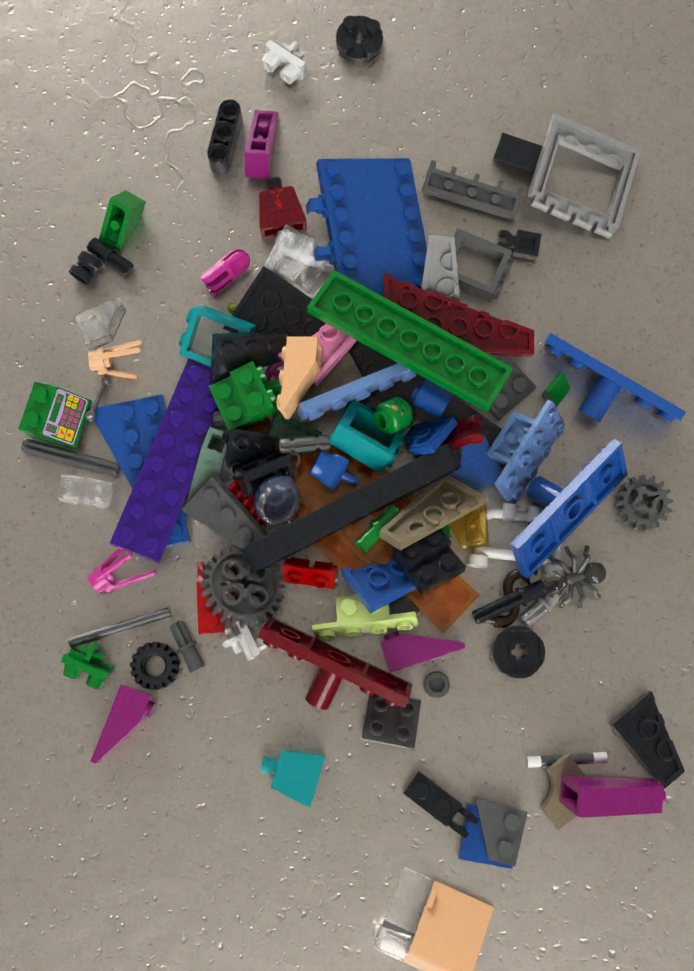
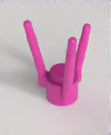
M118 548L101 565L93 569L94 572L87 577L97 593L103 590L110 593L116 588L156 575L157 572L152 570L112 583L115 580L112 571L132 557V553H128L107 567L124 551Z

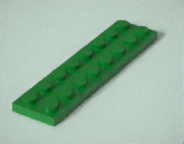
M335 270L332 271L307 307L308 314L487 413L513 371V367Z

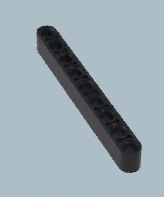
M449 443L437 448L434 453L423 455L244 547L242 551L253 572L258 573L454 473L462 466Z

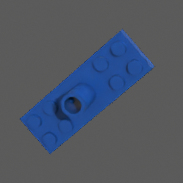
M550 333L544 343L548 346L546 351L558 358L562 354L570 359L568 364L579 370L585 367L599 376L578 409L599 423L621 389L636 397L633 402L643 408H655L657 410L656 415L668 422H672L673 419L681 421L686 411L554 334Z
M613 439L607 446L602 447L598 455L583 467L582 471L565 489L542 476L536 477L530 483L527 489V497L545 509L535 516L529 526L522 533L517 534L511 543L521 575L528 579L628 475L621 442Z

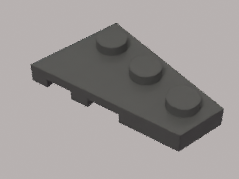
M217 475L213 476L181 509L242 549L268 534Z

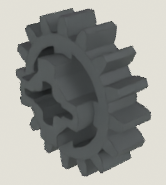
M645 474L639 476L638 480L632 477L629 479V483L625 482L621 485L624 491H619L616 494L621 500L616 502L615 506L622 508L618 516L625 515L627 518L624 523L633 522V529L635 530L642 525L643 531H647L650 529V524L655 529L660 526L659 522L664 523L668 520L664 514H670L673 511L667 507V505L674 502L673 499L666 496L671 490H663L662 487L665 482L655 483V476L650 477L648 480H646ZM630 492H632V501L631 504H628V498ZM652 499L647 505L636 506L641 500ZM658 501H660L659 511L656 508ZM634 513L642 515L643 518L637 517Z

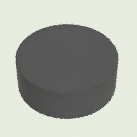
M434 671L425 677L423 688L430 697L440 698L449 691L450 681L444 673Z

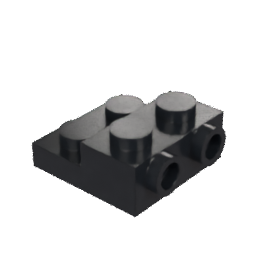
M442 529L431 533L402 550L393 546L391 558L422 596L464 573L466 569L465 564L450 548L452 541Z

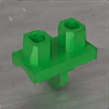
M95 641L90 647L81 645L79 650L71 648L69 653L64 654L61 660L62 663H65L64 676L70 679H77L81 671L89 674L86 684L94 689H99L105 679L113 673L115 665L104 661L106 654L99 652L100 643Z

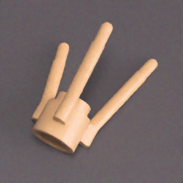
M142 340L89 351L88 363L90 370H98L99 376L111 375L137 379L138 376L136 374L109 370L108 367H112V357L141 352V348L131 347L141 345Z

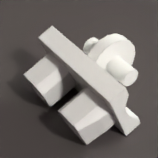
M271 40L268 41L266 44V54L262 60L264 69L273 72L279 65L283 68L280 72V77L289 85L297 78L302 80L306 76V72H304L305 62L302 60L304 55L299 52V43L294 41L290 45L283 43L279 46Z
M236 621L231 628L224 631L228 640L223 642L222 645L224 649L232 646L235 655L243 651L247 661H250L257 657L267 646L263 644L262 639L258 638V635L252 637L249 631L251 626L248 622L244 628H241L239 621Z

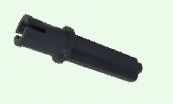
M539 579L522 588L516 587L515 592L473 610L472 617L475 623H483L520 605L525 607L532 600L547 595V589L543 581Z

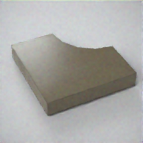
M568 753L564 754L546 769L550 776L551 790L547 800L541 805V808L558 830L576 817L575 814L559 802L561 775L585 776Z

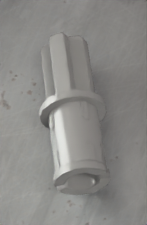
M555 583L547 591V595L535 599L536 601L520 614V619L525 625L530 626L545 613H550L551 608L567 596L565 589L561 585L559 586V583Z

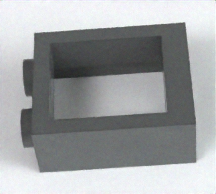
M457 228L454 235L456 258L462 245H465L501 260L490 286L458 273L459 290L491 302L493 295L498 296L504 282H501L500 279L503 273L508 275L513 261L510 260L512 250Z

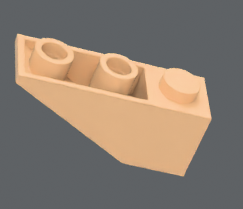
M287 337L286 346L282 348L284 370H281L279 374L282 390L281 394L277 396V409L281 411L285 419L291 418L321 371L323 347L318 337Z

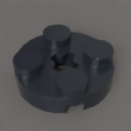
M347 16L344 18L336 33V47L343 54V58L351 63L364 64L369 62L375 55L377 57L383 47V32L377 20L366 16ZM362 36L366 40L356 43L355 37Z
M511 626L496 636L492 645V659L499 672L515 679L527 678L542 666L545 659V646L542 639L530 628ZM515 645H520V649L525 650V655L520 657L521 660H517L516 656L511 654V650L515 649Z

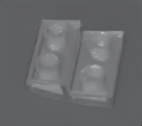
M285 225L264 266L297 289L309 294L326 261H315L313 251L317 245L321 248L326 246L293 227Z

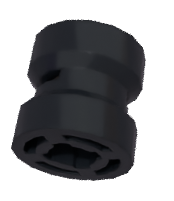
M81 251L77 257L78 262L72 265L68 272L75 279L89 286L94 279L93 274L98 272L103 264L90 253Z

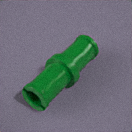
M390 504L376 520L372 519L369 522L370 526L354 541L355 544L363 552L367 553L380 538V530L398 515L400 510L393 504Z

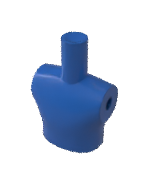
M320 450L309 472L310 475L317 478L322 484L334 490L340 481L356 487L360 478L346 471L349 463L348 459L324 450Z

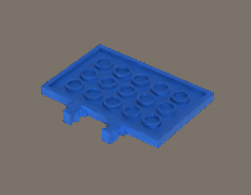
M410 158L318 159L316 167L321 194L318 198H309L305 206L307 214L310 212L323 214V218L326 219L329 242L327 247L321 248L317 245L314 249L315 261H329L330 265H334L335 271L383 296L384 273L393 276L395 280L403 283L409 282L414 284V287L421 289L427 245Z

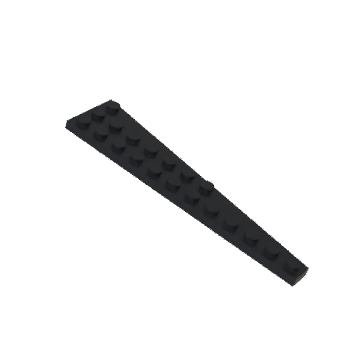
M265 266L262 267L231 315L257 325L255 332L286 331L289 337H311L326 324L307 313V307L312 301L311 297ZM225 325L222 328L231 333L239 332L238 330ZM356 341L349 349V353L363 377L397 364V362L359 341ZM418 374L407 382L400 380L393 383L394 385L385 391L380 392L378 389L370 393L371 397L382 402L392 397L403 398L411 405L412 415L415 416V419L422 422L439 419L413 405L414 399L410 397L417 384L422 386L426 378ZM452 395L441 418L452 416L457 422L472 415L480 416L483 423L481 430L491 447L502 428Z

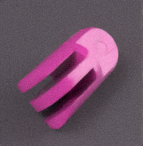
M234 249L201 274L199 277L211 296L218 294L249 268L250 257L244 250Z

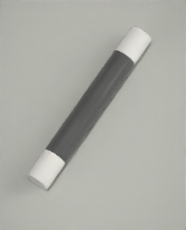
M606 752L570 754L576 764L607 763L608 761ZM564 754L526 757L527 767L551 766Z

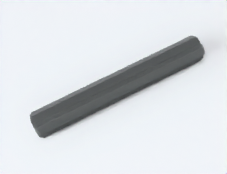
M26 438L21 445V450L24 453L115 477L120 470L117 462Z

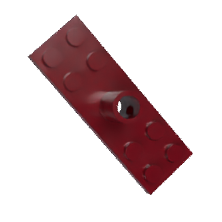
M273 617L261 628L258 638L263 640V644L273 649H283L287 651L289 657L299 661L303 659L319 667L305 697V700L312 706L328 710L342 680L345 679L360 686L359 689L368 695L373 696L376 694L384 698V701L393 707L401 706L405 708L413 684Z

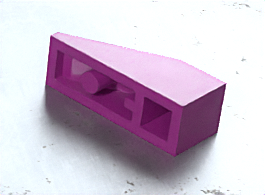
M254 110L244 151L245 177L269 179L273 162L278 112Z
M398 631L384 635L385 641L380 642L389 673L466 648L464 642L411 634L399 635Z
M120 685L90 762L96 764L103 761L145 721L146 717H151L156 705L153 702L154 695L127 685Z

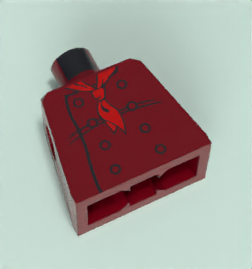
M279 177L268 179V190L259 193V221L262 239L276 237L279 230L290 234L307 231L306 217L294 187H283Z

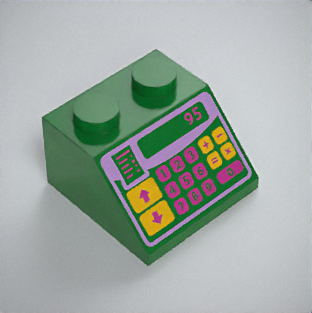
M34 381L18 429L32 438L77 448L86 421L85 414L89 411L92 401L57 386Z

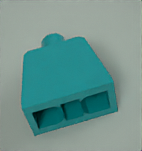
M282 750L279 760L264 756L259 772L274 776L272 789L305 806L311 807L325 755Z

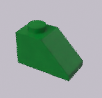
M126 190L112 196L108 203L99 240L120 252L140 223L146 201Z

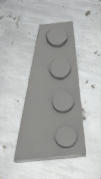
M429 234L421 289L427 292L432 291L460 302L455 237Z

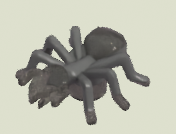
M585 545L583 551L585 558L580 566H577V557L570 551L568 546H565L564 550L572 561V566L569 568L563 561L556 559L552 555L548 557L551 562L559 565L565 572V576L555 570L545 572V575L554 574V576L548 577L543 581L544 583H551L549 586H546V589L549 591L558 590V592L550 594V597L560 596L563 589L569 585L568 595L562 599L559 608H564L565 604L572 600L574 586H576L580 595L577 601L579 609L583 607V602L586 599L582 587L588 588L597 599H601L598 589L590 583L599 584L604 581L606 569L601 563H588L591 559V556L588 554L590 549L588 545Z

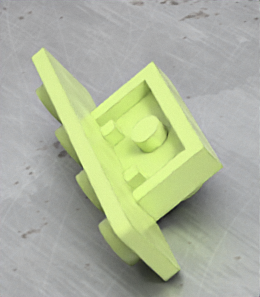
M357 595L335 597L337 622L312 625V632L317 639L331 641L335 637L346 636L354 638L363 633L370 632L373 634H383L387 630L393 629L407 631L419 626V620L416 612L390 615L389 604L370 614Z

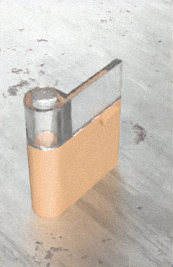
M404 867L386 917L380 926L375 925L370 941L374 942V949L422 971H474L494 907Z

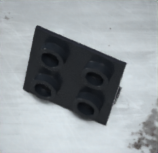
M233 428L222 434V442L226 443L227 448L219 478L237 480L234 469L274 453L278 434Z

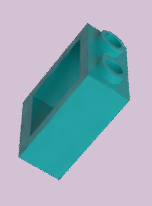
M199 304L191 308L187 314L186 322L189 324L186 332H183L180 337L179 346H181L179 354L211 366L210 355L191 348L201 316L239 331L238 333L255 332L257 325Z
M355 399L351 400L330 436V443L381 474L386 466L391 468L399 455L397 453L404 444V440L401 438L405 429L395 434H387L379 430L374 422L375 411ZM350 424L354 425L355 427L359 428L360 430L364 431L365 433L388 446V448L380 445L379 443L375 442L374 440L370 439L369 437L350 427Z

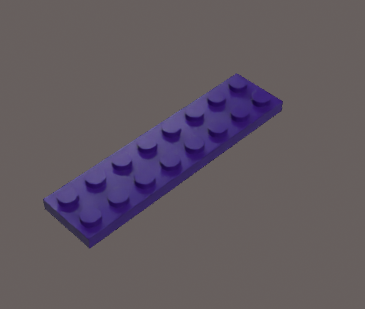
M188 358L111 538L110 545L159 564L191 487L209 427L215 428L213 413L219 411L209 388L212 385L210 383L211 367Z

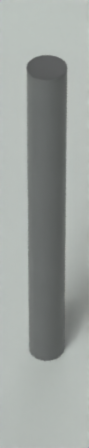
M169 607L70 637L68 638L70 648L172 617Z

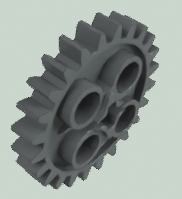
M232 545L229 552L223 548L219 553L220 555L215 553L211 558L212 561L207 562L205 566L207 570H204L201 574L204 580L200 583V587L206 588L202 592L201 597H209L205 606L215 607L212 615L221 613L220 622L229 618L231 627L236 621H239L241 628H244L247 622L251 628H254L257 621L262 625L267 618L271 619L275 614L274 611H277L281 606L279 602L284 599V595L281 592L285 589V585L278 584L282 581L283 575H276L280 567H269L257 573L260 578H255L251 574L253 570L242 548L237 551L236 547ZM225 570H231L235 576H229ZM225 594L232 595L235 601L228 600ZM251 596L258 597L261 603L254 602Z

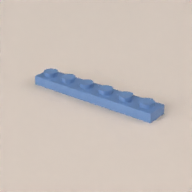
M397 363L299 403L297 413L301 421L308 418L309 420H315L329 409H333V411L345 407L347 402L351 400L361 401L369 397L371 392L378 389L380 392L391 388L394 385L393 383L400 380L407 382L416 377L417 373Z

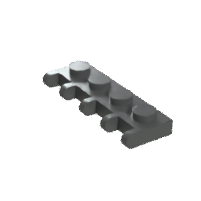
M431 160L421 193L514 221L524 191L523 187H519L517 193L501 189L503 181L499 180L497 187L478 182L480 174L475 173L474 179L471 180L455 175L457 167L452 166L450 173L435 169L436 161Z

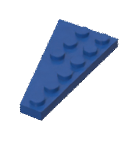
M162 394L97 407L95 411L96 419L94 421L132 489L166 412L165 400ZM182 510L166 547L191 542L186 513Z

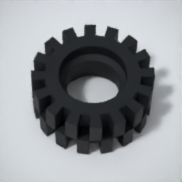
M148 642L144 646L137 648L135 654L133 653L131 657L133 660L130 662L132 671L130 673L131 676H134V681L140 684L141 687L149 690H160L167 688L177 679L175 677L180 671V660H178L177 653L170 646L160 642ZM152 656H160L165 662V669L159 676H151L146 671V662Z

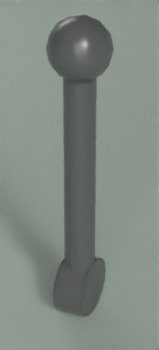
M109 376L102 377V385L92 408L85 414V418L89 422H93L96 419L95 411L106 386L111 383Z

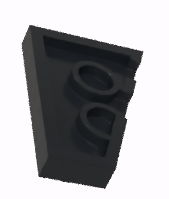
M286 331L212 334L210 383L213 385L231 376V371L252 361L257 367L261 365L262 368L282 361L278 354L282 352L283 346H286L289 334Z
M648 691L610 725L655 780L666 788L683 774L685 770L674 743L666 730L662 714L659 713L654 701L653 692Z

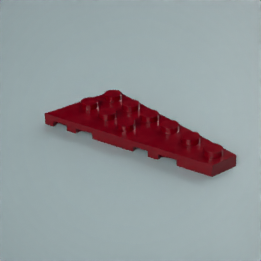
M384 273L383 297L489 355L531 358L534 356V330L509 320L503 321L490 316L488 312L474 310L467 307V304L438 293L424 291L414 287L415 285L409 282L403 283L395 280L393 276Z

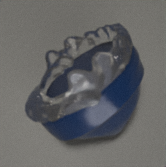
M270 476L261 482L255 492V511L268 525L290 523L295 517V512L299 510L300 500L297 487L290 476Z

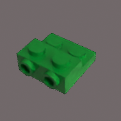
M253 361L231 371V376L209 386L228 431L231 428L242 429L277 412L274 405L277 402V398L272 388L267 389L264 383L267 380V376L262 366L257 367Z

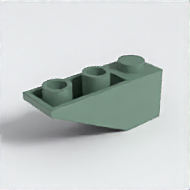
M209 427L200 451L187 503L213 476H220L227 448L226 443L222 442L224 431Z

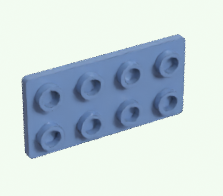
M547 400L535 420L513 411L487 452L490 458L506 465L496 480L495 486L507 503L516 504L523 497L526 486L530 480L535 478L538 467L543 459L549 456L552 445L564 431L565 423L553 401Z

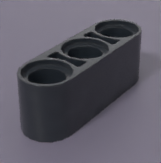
M233 99L224 100L220 104L207 150L210 168L216 174H224L230 170L242 127L241 107ZM230 113H234V114H235V115L232 116V117H227V115L230 114ZM223 135H229V136H230V137H228V138H226V139H221V138H220V137H222ZM217 157H224L221 161L214 160Z

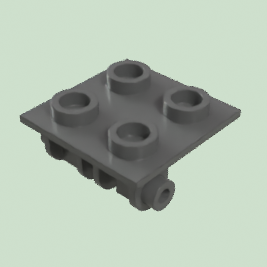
M376 694L373 696L369 695L361 740L414 750L421 700L409 698L405 708L387 704L384 698Z

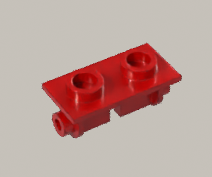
M291 557V559L286 558L285 563L282 565L283 582L318 588H335V576L337 575L338 566H334L332 562L315 561L312 568L309 567L310 560Z

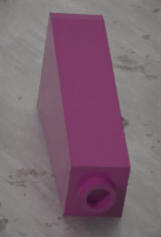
M561 775L559 802L579 818L662 813V806L666 801L664 786L654 779Z

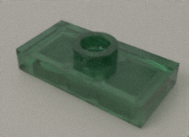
M277 411L273 415L266 436L279 442L283 438H290V440H294L295 437L306 436L319 438L318 435H322V432L292 417L285 419L282 413ZM304 451L301 453L312 457L316 451Z

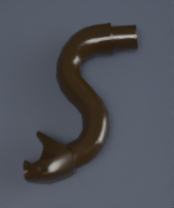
M519 569L510 571L503 581L504 596L514 592L513 583L518 579H522L528 585L531 584L530 577L527 579L521 575ZM538 569L534 572V575L538 574ZM520 606L511 609L508 614L498 615L483 622V624L493 625L495 628H506L516 621Z

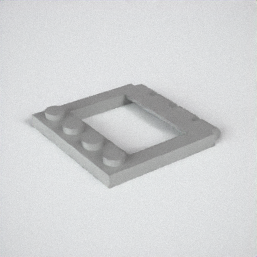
M555 113L551 117L527 197L531 198L530 206L543 212H547L549 206H551L549 214L565 221H569L571 215H573L572 224L586 230H590L594 224L593 233L609 239L612 232L614 233L619 228L641 150ZM558 144L620 171L607 215L545 189Z

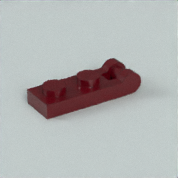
M472 415L457 421L456 427L439 447L449 443L452 449L455 450L470 443H482L484 441V433L481 430L483 426L482 418L478 415Z

